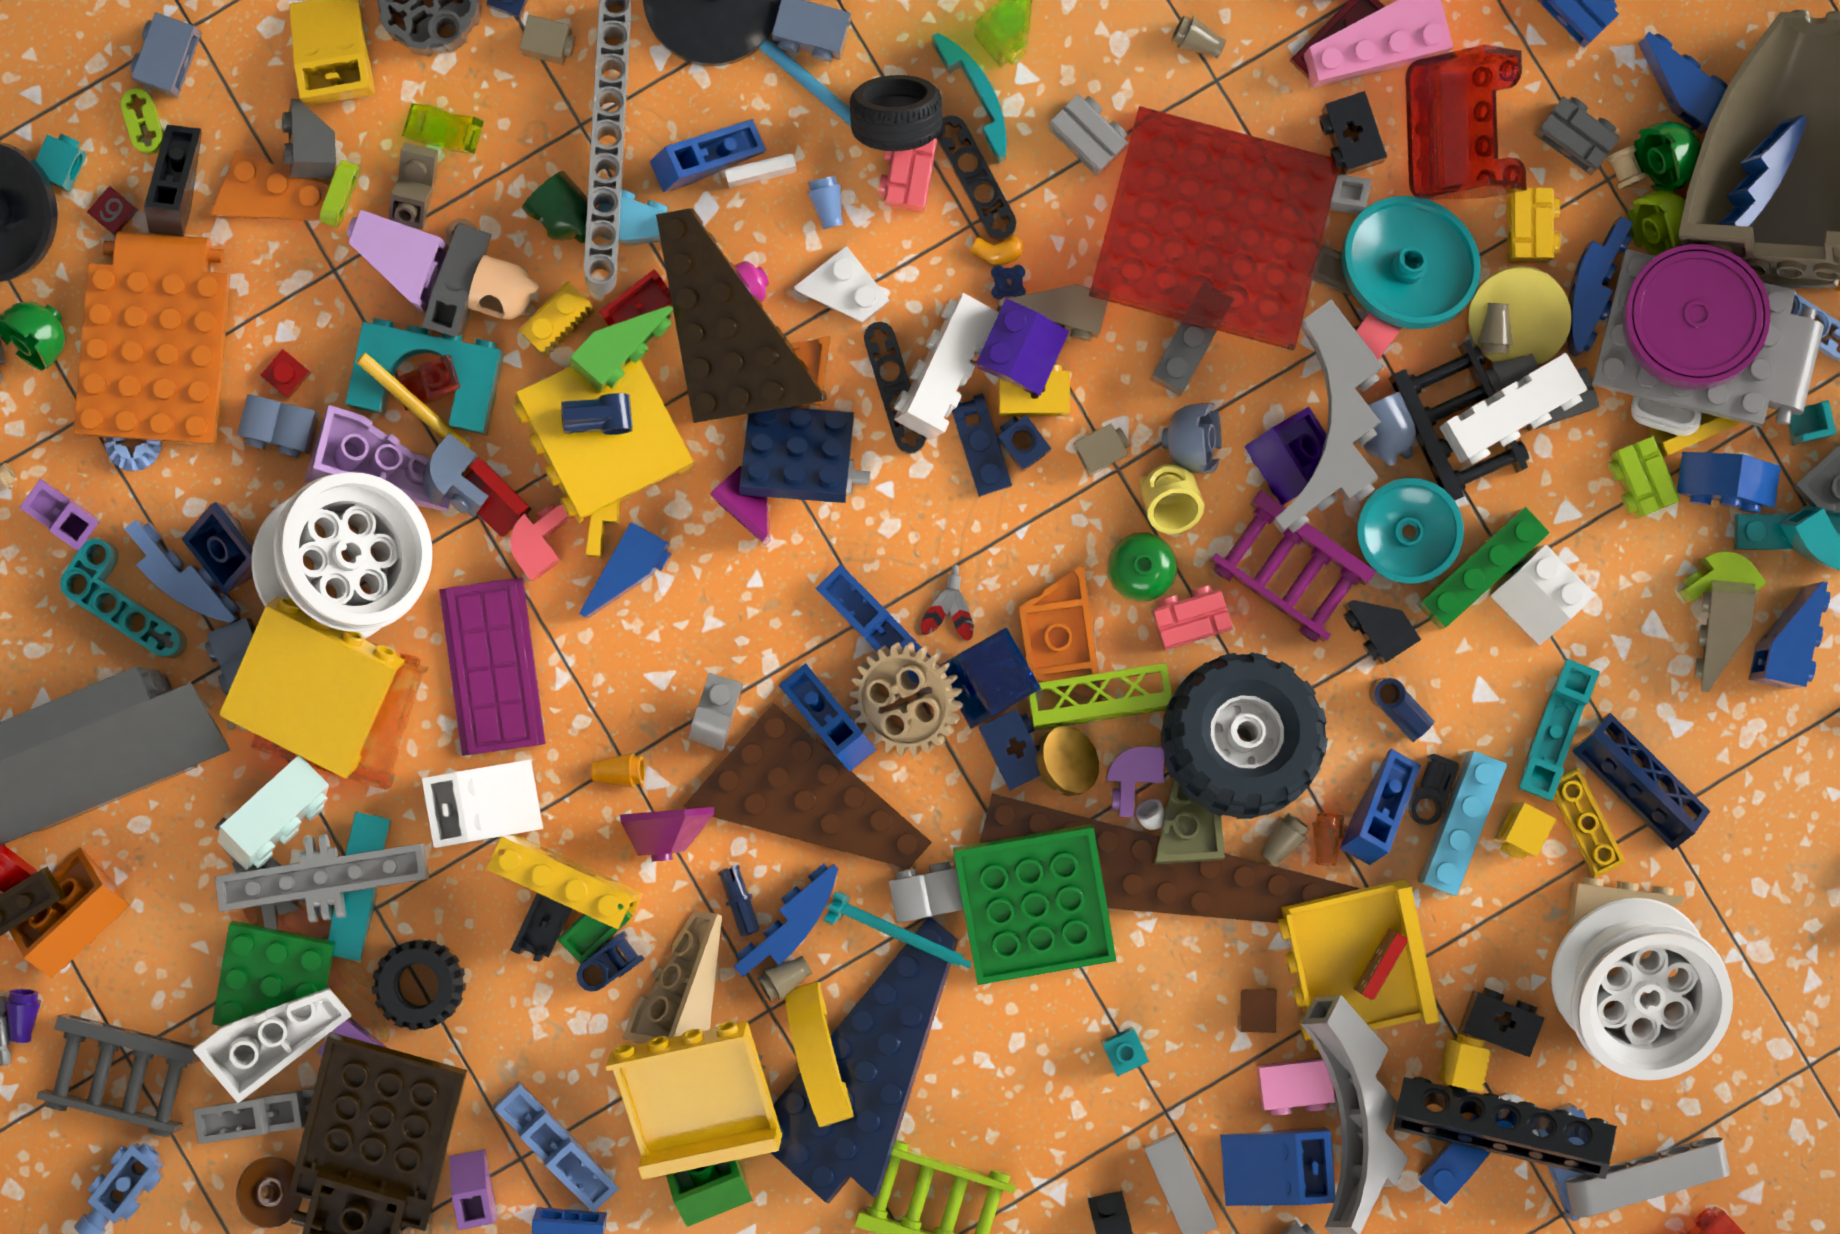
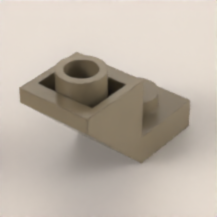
M404 142L400 153L399 177L390 197L389 220L412 228L423 229L436 180L438 150Z

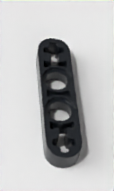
M950 115L942 119L941 132L937 136L940 147L986 233L994 240H1007L1016 229L1014 213L965 122L957 116ZM948 124L952 128L959 127L961 129L957 133L961 145L966 141L970 144V146L961 147L953 155L950 150L955 149L956 146L952 138H944L942 136L946 132L945 126ZM972 154L977 158L978 166L974 171L964 172L959 168L958 160L962 155ZM982 184L991 186L994 190L993 199L987 203L977 201L974 196L976 187ZM998 202L1003 206L998 207L996 210L1002 220L1008 218L1010 221L1006 225L1007 231L1004 233L1000 229L993 230L991 228L995 223L991 211L986 216L982 212L992 209Z
M874 322L865 330L864 342L892 434L899 450L906 454H916L925 446L926 437L920 434L921 438L916 439L915 447H909L908 443H901L900 438L905 436V430L902 424L895 427L894 418L896 414L890 408V402L893 397L900 395L903 390L908 392L911 387L898 342L891 326L884 322ZM880 329L882 334H889L890 338L885 340L887 352L894 349L896 355H885L875 361L874 355H881L878 344L870 342V339L874 337L875 330ZM886 362H894L900 368V374L894 381H886L880 375V368Z

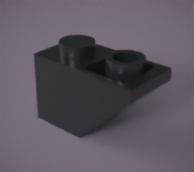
M1356 600L1349 601L1343 605L1347 611L1343 614L1346 622L1354 632L1357 630L1361 632L1366 640L1362 645L1373 661L1378 659L1381 664L1387 663L1421 640L1402 610Z

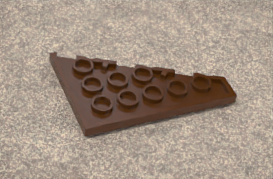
M774 703L683 806L686 809L714 807V815L712 816L714 818L908 869L932 843L852 771L849 772L842 762Z

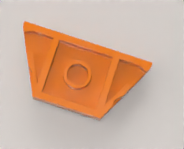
M1078 566L1018 608L1029 678L1046 682L1099 673L1084 566ZM1100 682L1093 683L1098 688L1101 687ZM1085 684L1077 685L1072 690L1073 693L1091 699L1096 693ZM1099 696L1097 700H1103L1102 696Z

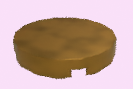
M1061 726L1048 731L1041 737L1038 743L1040 744V749L1036 752V762L1040 775L1053 790L1058 789L1060 792H1063L1062 795L1069 797L1080 795L1095 785L1099 775V759L1095 747L1085 734L1076 728Z

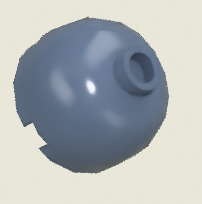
M1197 403L1184 406L1172 416L1168 428L1163 429V448L1169 449L1170 457L1177 465L1190 472L1213 473L1218 467L1220 459H1213L1215 448L1221 449L1222 437L1218 411H1211L1215 406L1214 403Z

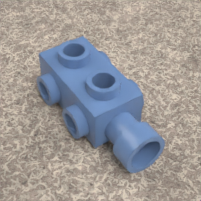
M135 1143L128 1149L122 1146L110 1160V1163L114 1166L106 1177L100 1174L88 1188L92 1196L87 1203L93 1208L87 1215L83 1214L74 1225L75 1230L79 1234H104L106 1232L104 1227L109 1221H112L114 1224L121 1221L122 1218L128 1221L139 1208L140 1203L136 1200L145 1190L150 1193L162 1178V1175L158 1173L164 1166V1163L158 1159L160 1154L146 1143L142 1145ZM137 1161L145 1165L143 1174L135 1171L134 1165ZM115 1189L123 1193V1200L121 1202L113 1198V1191Z

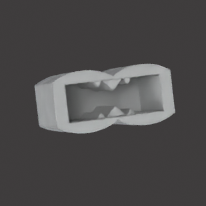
M950 861L929 865L930 872L916 875L915 868L895 872L896 879L890 880L889 885L897 923L964 909L956 867L951 868Z

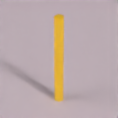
M366 352L358 358L356 363L442 439L450 433L465 446L470 447V444Z

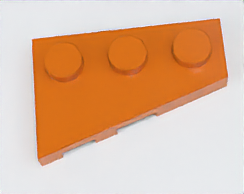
M236 150L210 215L212 217L227 216L250 219L276 218L281 220L320 221L321 208L330 185L311 178H290V170Z

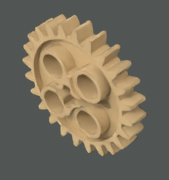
M899 642L893 644L891 650L883 646L878 650V655L873 652L866 658L868 663L864 662L858 666L857 669L862 675L857 674L852 678V682L859 687L849 692L850 696L858 699L857 702L850 706V709L861 712L855 723L865 722L867 727L863 731L864 735H868L871 732L875 734L873 745H877L882 740L885 741V752L887 753L894 746H897L899 756H903L908 748L913 756L921 752V747L928 753L934 748V744L940 746L946 741L944 735L949 737L955 731L950 724H956L961 718L953 711H958L963 707V703L954 700L962 692V689L952 688L951 685L958 677L957 675H946L945 672L950 666L949 663L941 666L937 664L939 653L934 654L931 658L927 657V646H923L918 652H915L913 642L908 643L904 650ZM908 670L914 671L918 675L919 684L909 679ZM878 683L888 688L889 697L880 693ZM928 686L932 688V692L921 694L912 702L905 701L888 711H880V707L892 704L900 697L906 698ZM923 702L929 703L934 708V716L925 712ZM893 715H897L903 720L904 728H900L894 723Z

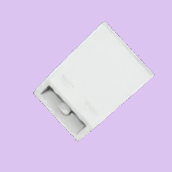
M531 760L422 778L434 848L543 829Z

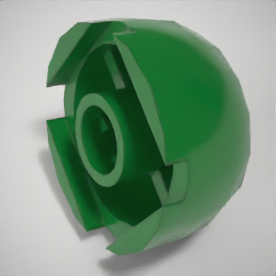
M1672 121L1653 124L1641 129L1638 133L1641 134L1640 139L1634 141L1636 148L1634 155L1641 172L1646 173V175L1648 174L1651 181L1655 183L1650 187L1654 191L1674 192L1689 184L1701 149L1700 141L1694 133L1685 125Z
M23 301L13 304L0 315L1 339L6 345L12 341L19 349L15 354L27 364L40 371H43L45 368L47 369L57 360L66 342L65 331L60 323L62 317L55 308L48 304L43 307L36 302Z
M1149 532L1132 533L1122 538L1112 548L1107 561V576L1113 588L1122 597L1136 602H1150L1161 597L1172 586L1177 573V561L1171 546L1161 537Z

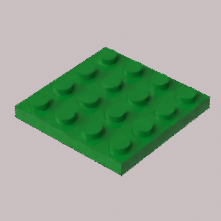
M1093 823L953 848L977 985L1117 961Z

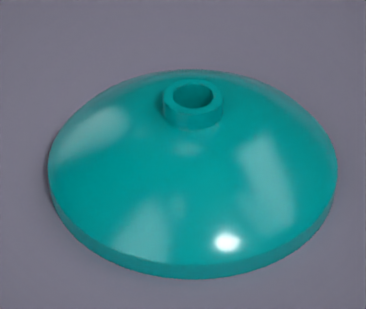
M1404 478L1385 484L1369 497L1358 519L1357 537L1365 560L1376 572L1395 582L1415 584L1434 579L1452 565L1463 543L1464 524L1459 507L1443 488L1427 480ZM1406 525H1410L1415 529V535L1410 539L1405 538L1402 534V529Z

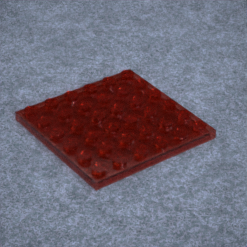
M1139 106L1089 296L1294 351L1339 168L1336 169L1335 159L1326 155Z

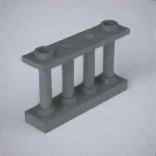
M67 1013L58 1015L55 1030L65 1032L64 1038L67 1040L54 1090L45 1089L39 1091L36 1099L47 1101L46 1107L54 1110L67 1111V1107L147 1126L149 1127L148 1132L157 1136L169 1137L170 1133H176L182 1129L183 1123L172 1121L170 1117L183 1068H187L188 1063L199 1062L200 1058L193 1051L194 1045ZM85 1038L98 1040V1046L101 1047L88 1099L67 1094L80 1043L85 1042ZM120 1046L133 1049L132 1055L135 1056L122 1108L101 1103L114 1052L119 1051ZM154 1055L166 1057V1064H169L156 1116L136 1111L148 1061L153 1059Z

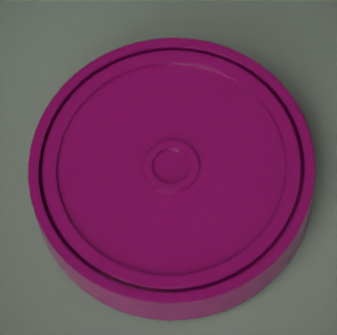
M1689 244L1669 249L1653 258L1644 266L1627 293L1623 307L1622 324L1627 345L1636 361L1644 370L1668 385L1697 390L1722 385L1740 375L1751 364L1766 341L1770 327L1771 312L1768 295L1761 279L1743 259L1732 252L1716 246Z

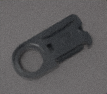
M1437 754L1427 756V758L1432 760L1428 762L1420 784L1422 787L1415 788L1409 804L1411 818L1422 825H1431L1440 819L1459 770L1457 762ZM1422 799H1429L1435 804V814L1430 819H1422L1416 812V806Z

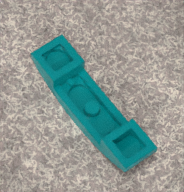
M940 33L933 35L932 44L948 73L960 67L962 68L992 123L983 127L982 134L998 163H1002L1006 158V128L1001 106L991 83L978 64L959 45Z
M1570 659L1565 660L1537 726L1518 789L1547 801H1553L1564 768H1562L1584 707L1589 703L1600 671Z

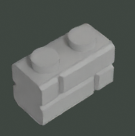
M1078 93L1049 122L1048 129L1098 177L1127 148L1128 142L1124 139L1127 133L1117 122L1112 120L1108 123L1100 115L1103 110L1093 98L1087 96L1084 99Z

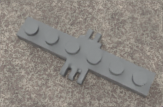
M327 834L319 835V850L316 849V842L313 836L305 837L306 852L300 853V863L215 876L219 912L305 899L310 923L318 922L317 907H321L324 921L332 919L331 905L335 907L336 917L344 918L346 917L345 892L429 879L425 844L408 845L339 857L337 848H330Z

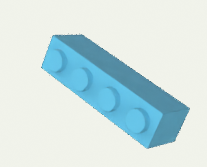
M1476 751L1467 752L1418 880L1419 883L1457 896L1507 763Z

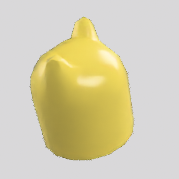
M1164 464L1151 470L1147 476L1140 477L1139 488L1147 517L1155 529L1168 534L1181 533L1191 529L1199 522L1203 515L1204 503L1193 472L1177 464Z

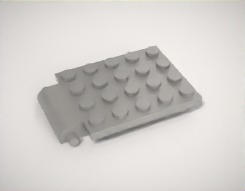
M1629 249L1625 250L1591 385L1758 427L1764 425L1768 408L1778 410L1775 422L1782 425L1790 424L1792 414H1803L1824 325L1815 320L1817 310L1814 308L1803 307L1801 316L1791 314L1796 290L1762 282L1770 303L1769 332L1756 358L1740 375L1712 388L1697 390L1678 388L1656 379L1644 370L1632 355L1625 340L1622 314L1627 293L1639 272L1656 257Z

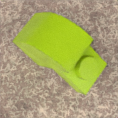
M1724 551L1699 559L1698 561L1706 572L1703 573L1699 569L1683 580L1686 586L1679 590L1678 593L1688 603L1703 595L1704 591L1710 590L1712 580L1755 584V591L1767 583L1752 562L1738 553Z

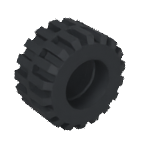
M413 940L393 947L385 957L380 959L378 962L379 967L374 971L372 979H375V985L372 986V994H376L377 1001H375L377 1008H381L384 1011L383 1016L387 1020L391 1019L395 1022L394 1025L400 1028L407 1027L409 1030L428 1029L444 1022L456 1012L455 1009L461 1004L463 1000L462 993L466 988V983H463L465 973L464 969L460 968L458 964L460 960L456 955H452L449 952L450 949L446 946H440L436 944L437 942L431 940ZM412 964H425L437 976L439 983L438 993L429 1004L422 1006L414 1005L404 998L400 990L402 972Z

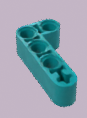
M101 539L87 540L76 553L60 579L62 593L154 654L167 658L180 656L187 646L185 634L167 620L106 582L118 561L116 547L112 543ZM102 546L106 551V558L101 564L96 565L92 560V553L95 548ZM83 575L87 581L86 589L82 593L76 594L73 590V582L78 576ZM112 594L116 599V606L112 612L106 613L102 608V601L107 595ZM141 613L145 617L146 624L141 631L135 632L131 627V620L136 614ZM156 631L159 634L171 636L170 640L174 643L173 647H164V641L152 635Z

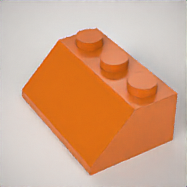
M81 847L52 873L66 897L9 931L23 958L51 979L61 969L68 966L77 954L87 945L91 944L108 925L118 919L123 911L129 907L119 887Z

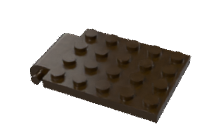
M330 1032L326 1039L289 1189V1194L311 1200L307 1213L298 1210L294 1211L291 1224L304 1227L302 1234H400L402 1225L425 1231L429 1223L468 1070Z

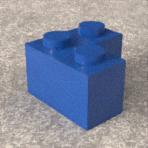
M1682 452L1677 492L1678 494L1690 497V503L1711 505V500H1720V505L1739 507L1740 511L1760 513L1761 507L1775 508L1781 466L1744 454Z

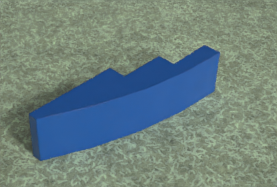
M1804 115L1781 121L1740 163L1747 176L1727 195L1734 208L1717 225L1749 227L1762 212L1782 182L1796 153L1807 121Z
M841 564L815 588L877 652L883 646L891 650V646L896 642L900 643L903 650L910 642H913L915 652L922 648ZM908 670L909 679L919 684L918 675L914 671Z

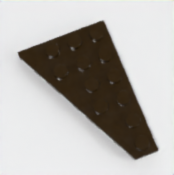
M693 208L656 214L693 423L827 400L825 391L820 389L808 372L809 369L803 360L797 357L794 348L780 328L775 326L764 311L762 303L749 290V285L734 264L726 258L716 244L717 241L714 236L703 226V221Z

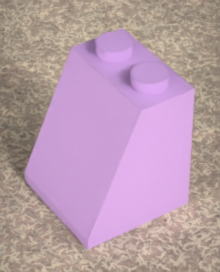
M360 209L358 218L353 217L349 223L347 237H350L348 243L419 311L426 313L432 290L449 247L441 237Z

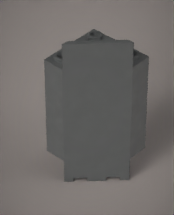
M135 666L0 722V844L3 845L32 832L52 828L198 767L197 764L230 751L226 739L192 683L173 690L165 673L160 674V671L156 669Z

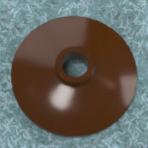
M263 1157L252 1162L241 1174L236 1189V1200L241 1214L251 1224L262 1228L279 1227L287 1223L292 1218L294 1211L299 1209L303 1197L289 1194L295 1169L289 1161L279 1157ZM266 1185L268 1194L262 1198L261 1189Z

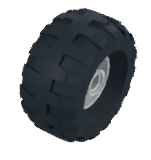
M1252 652L1240 655L1231 653L1205 662L1191 672L1178 686L1163 716L1162 731L1160 733L1161 749L1164 751L1165 765L1171 778L1177 781L1182 788L1181 792L1192 802L1196 801L1207 808L1206 811L1219 816L1226 815L1236 817V819H1252L1283 809L1296 800L1309 787L1320 770L1323 757L1326 754L1328 738H1326L1325 725L1327 721L1323 707L1320 708L1314 696L1316 692L1307 680L1304 682L1294 673V668L1282 661L1278 663L1266 658L1267 655ZM1238 734L1242 735L1246 739V742L1241 740Z

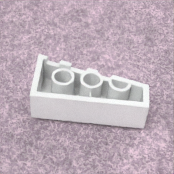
M962 293L955 300L952 298L948 300L941 313V317L945 320L940 330L934 329L926 342L925 347L930 349L924 361L919 359L911 371L909 378L914 381L909 391L903 390L894 405V409L898 411L894 418L895 421L930 440L946 431L949 421L944 419V417L947 418L952 410L957 407L962 396L956 390L959 385L963 387L971 377L976 364L972 359L974 355L979 356L999 312L965 293Z

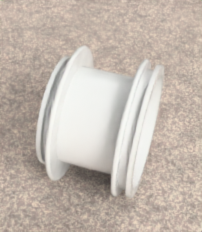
M356 472L339 473L318 478L301 488L293 497L279 504L267 516L259 528L252 551L253 580L264 607L277 596L280 598H291L302 611L316 621L334 629L359 632L364 636V639L382 627L395 622L411 609L426 586L432 566V542L429 529L415 503L392 483L374 475ZM314 524H319L324 528L325 538L319 537L316 534ZM348 525H350V526L353 527L356 531H358L359 534L353 533V532L349 529V526H348ZM370 549H371L372 552H373V555H374V557H375V560H374V558L372 557V555H371V553H370ZM346 550L351 557V561L346 562L341 552ZM303 556L311 558L314 563V570H309L304 566ZM360 579L365 580L369 584L370 594L364 593L359 585ZM326 584H330L336 589V599L327 594Z
M1626 898L1597 907L1572 926L1560 943L1553 961L1551 984L1554 1000L1559 1012L1569 1026L1575 1030L1587 1052L1599 1063L1619 1075L1637 1080H1661L1680 1075L1705 1060L1718 1046L1728 1028L1733 1010V991L1725 964L1717 951L1701 937L1694 924L1683 913L1666 903L1647 898ZM1652 950L1649 957L1639 960L1644 952ZM1620 967L1616 974L1607 976L1612 968ZM1678 968L1676 975L1668 977L1673 969ZM1616 1001L1610 1009H1604L1608 1002Z

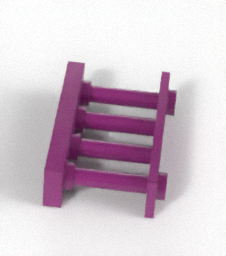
M1260 490L1250 503L1251 506L1256 508L1253 512L1254 518L1225 559L1217 553L1212 556L1210 562L1215 565L1212 570L1229 582L1232 578L1236 579L1301 626L1298 631L1309 640L1316 643L1320 639L1325 642L1330 638L1331 634L1322 627L1352 585L1356 586L1358 582L1363 585L1367 584L1376 571L1306 523L1294 533L1289 528L1282 533L1284 535L1256 576L1253 579L1236 566L1265 525H1270L1286 509L1282 504ZM1302 541L1313 549L1310 553L1312 557L1281 599L1266 589L1265 586L1295 544L1299 545ZM1332 562L1342 569L1339 573L1341 577L1310 620L1293 607L1322 566Z

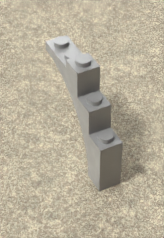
M1332 299L1306 317L1300 325L1316 352L1324 374L1329 402L1328 429L1321 458L1310 481L1297 499L1273 521L1280 533H1283L1288 528L1292 533L1300 529L1310 521L1306 516L1316 507L1322 512L1338 500L1335 495L1336 492H1339L1346 503L1353 497L1358 502L1375 490L1372 483L1378 478L1354 444L1357 442L1362 447L1377 435L1374 429L1381 421L1356 389L1360 387L1364 392L1378 382L1380 378L1377 374L1381 371L1383 365Z
M1342 995L1314 997L1301 1025L1316 1044L1328 1068L1336 1092L1342 1132L1340 1179L1335 1201L1325 1228L1330 1234H1360L1382 1188L1396 1186L1409 1158L1385 1132L1398 1105V1102L1375 1077L1389 1050L1388 1047Z

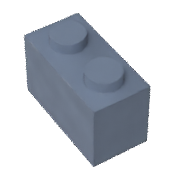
M781 0L772 33L773 42L779 43L778 48L784 51L798 53V50L802 49L812 52L811 56L821 61L831 62L832 58L840 60L851 23V13L806 0Z
M155 12L152 21L148 20L144 26L142 39L145 41L141 52H137L132 59L130 72L133 74L131 78L139 85L178 98L202 33L194 25Z

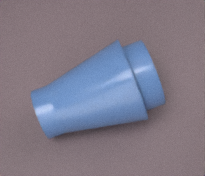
M836 176L808 182L810 191H807L821 220L823 229L842 225L841 183L837 184Z

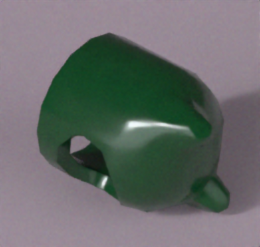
M565 171L558 172L540 185L527 198L522 209L527 215L543 224L547 230V236L551 239L564 241L574 238L580 243H585L588 197Z

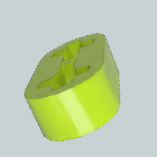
M132 88L124 93L120 102L130 140L133 146L141 153L146 155L156 154L160 150L164 131L152 96L145 90ZM136 97L146 101V104L141 106L143 118H139V114L134 109H130V106L134 105V98ZM143 125L147 126L149 132L156 134V137L151 139V146H147L139 140L144 137Z
M341 160L323 202L319 217L320 222L336 228L341 224L359 177V165Z

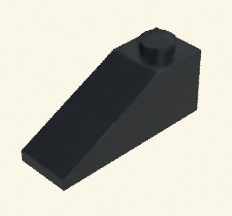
M166 125L144 204L150 233L184 237L192 207L202 136L200 128Z

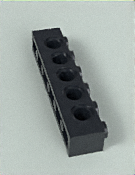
M1404 1077L1393 1130L1606 1179L1617 1126L1611 1125L1600 1118L1585 1119L1576 1117L1565 1110L1550 1111L1538 1108L1531 1102L1521 1101L1516 1103L1503 1100L1500 1096L1492 1093L1481 1095L1468 1092L1465 1088L1452 1085L1446 1087L1434 1084L1423 1077ZM1435 1104L1440 1106L1443 1110L1439 1112L1430 1111L1426 1106ZM1470 1112L1478 1118L1476 1120H1467L1462 1114ZM1508 1121L1513 1127L1508 1129L1502 1128L1497 1122ZM1543 1129L1549 1135L1540 1137L1535 1135L1533 1130ZM1568 1138H1580L1584 1144L1574 1145Z

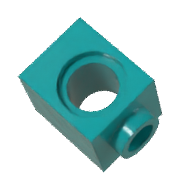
M61 133L58 139L47 134L35 161L43 169L52 185L71 192L87 154L78 148L79 141Z
M1133 1027L1101 1040V1044L1116 1076L1149 1062Z

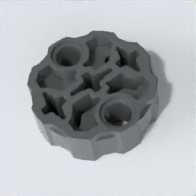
M377 0L380 12L379 20L391 38L409 48L412 53L429 57L437 52H453L464 45L467 35L474 26L478 25L482 9L479 0H455L460 3H456L454 0H432L434 6L428 8L423 0H396L405 3L403 5L394 2V0ZM393 13H397L403 19L406 27L405 31L396 25ZM446 24L456 26V32L450 38L439 36L441 28Z

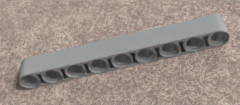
M599 0L584 255L586 286L592 293L597 295L608 294L615 288L617 282L631 34L630 0ZM615 4L621 5L624 8L619 13H612L607 10L609 6ZM610 37H617L622 40L617 46H610L605 43ZM608 70H616L620 73L615 79H608L603 76ZM610 102L619 106L613 112H606L601 109L604 104ZM608 135L617 139L612 145H603L599 142L602 137ZM602 169H611L615 172L613 177L608 179L600 178L597 175ZM601 202H608L613 205L610 211L604 213L595 209L597 204ZM601 235L608 236L612 240L606 246H598L593 242L596 237ZM597 269H604L610 273L604 280H597L591 276Z

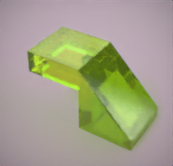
M411 103L402 137L453 152L475 154L484 121L474 116L451 114L433 105Z

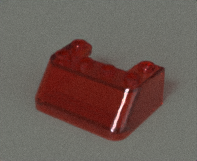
M1483 44L1419 59L1408 67L1405 77L1409 188L1416 198L1427 200L1490 198L1527 190L1526 169L1523 162L1512 157L1498 159L1496 91L1512 88L1519 82L1522 75L1521 50Z

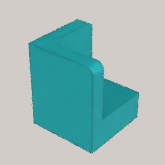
M1829 400L1805 406L1803 414H1792L1790 424L1787 425L1792 446L1828 438L1837 434Z

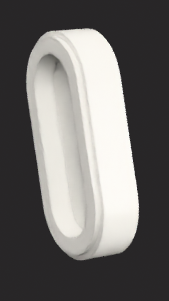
M1634 396L1632 399L1631 414L1639 424L1678 436L1693 434L1701 424V412Z

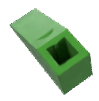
M667 306L594 331L570 357L569 365L600 393L607 385L611 389L614 388L626 374L622 369L631 360L636 364L648 351L649 347L646 343L654 335L660 338L670 328L672 322L669 319L671 318L673 308Z

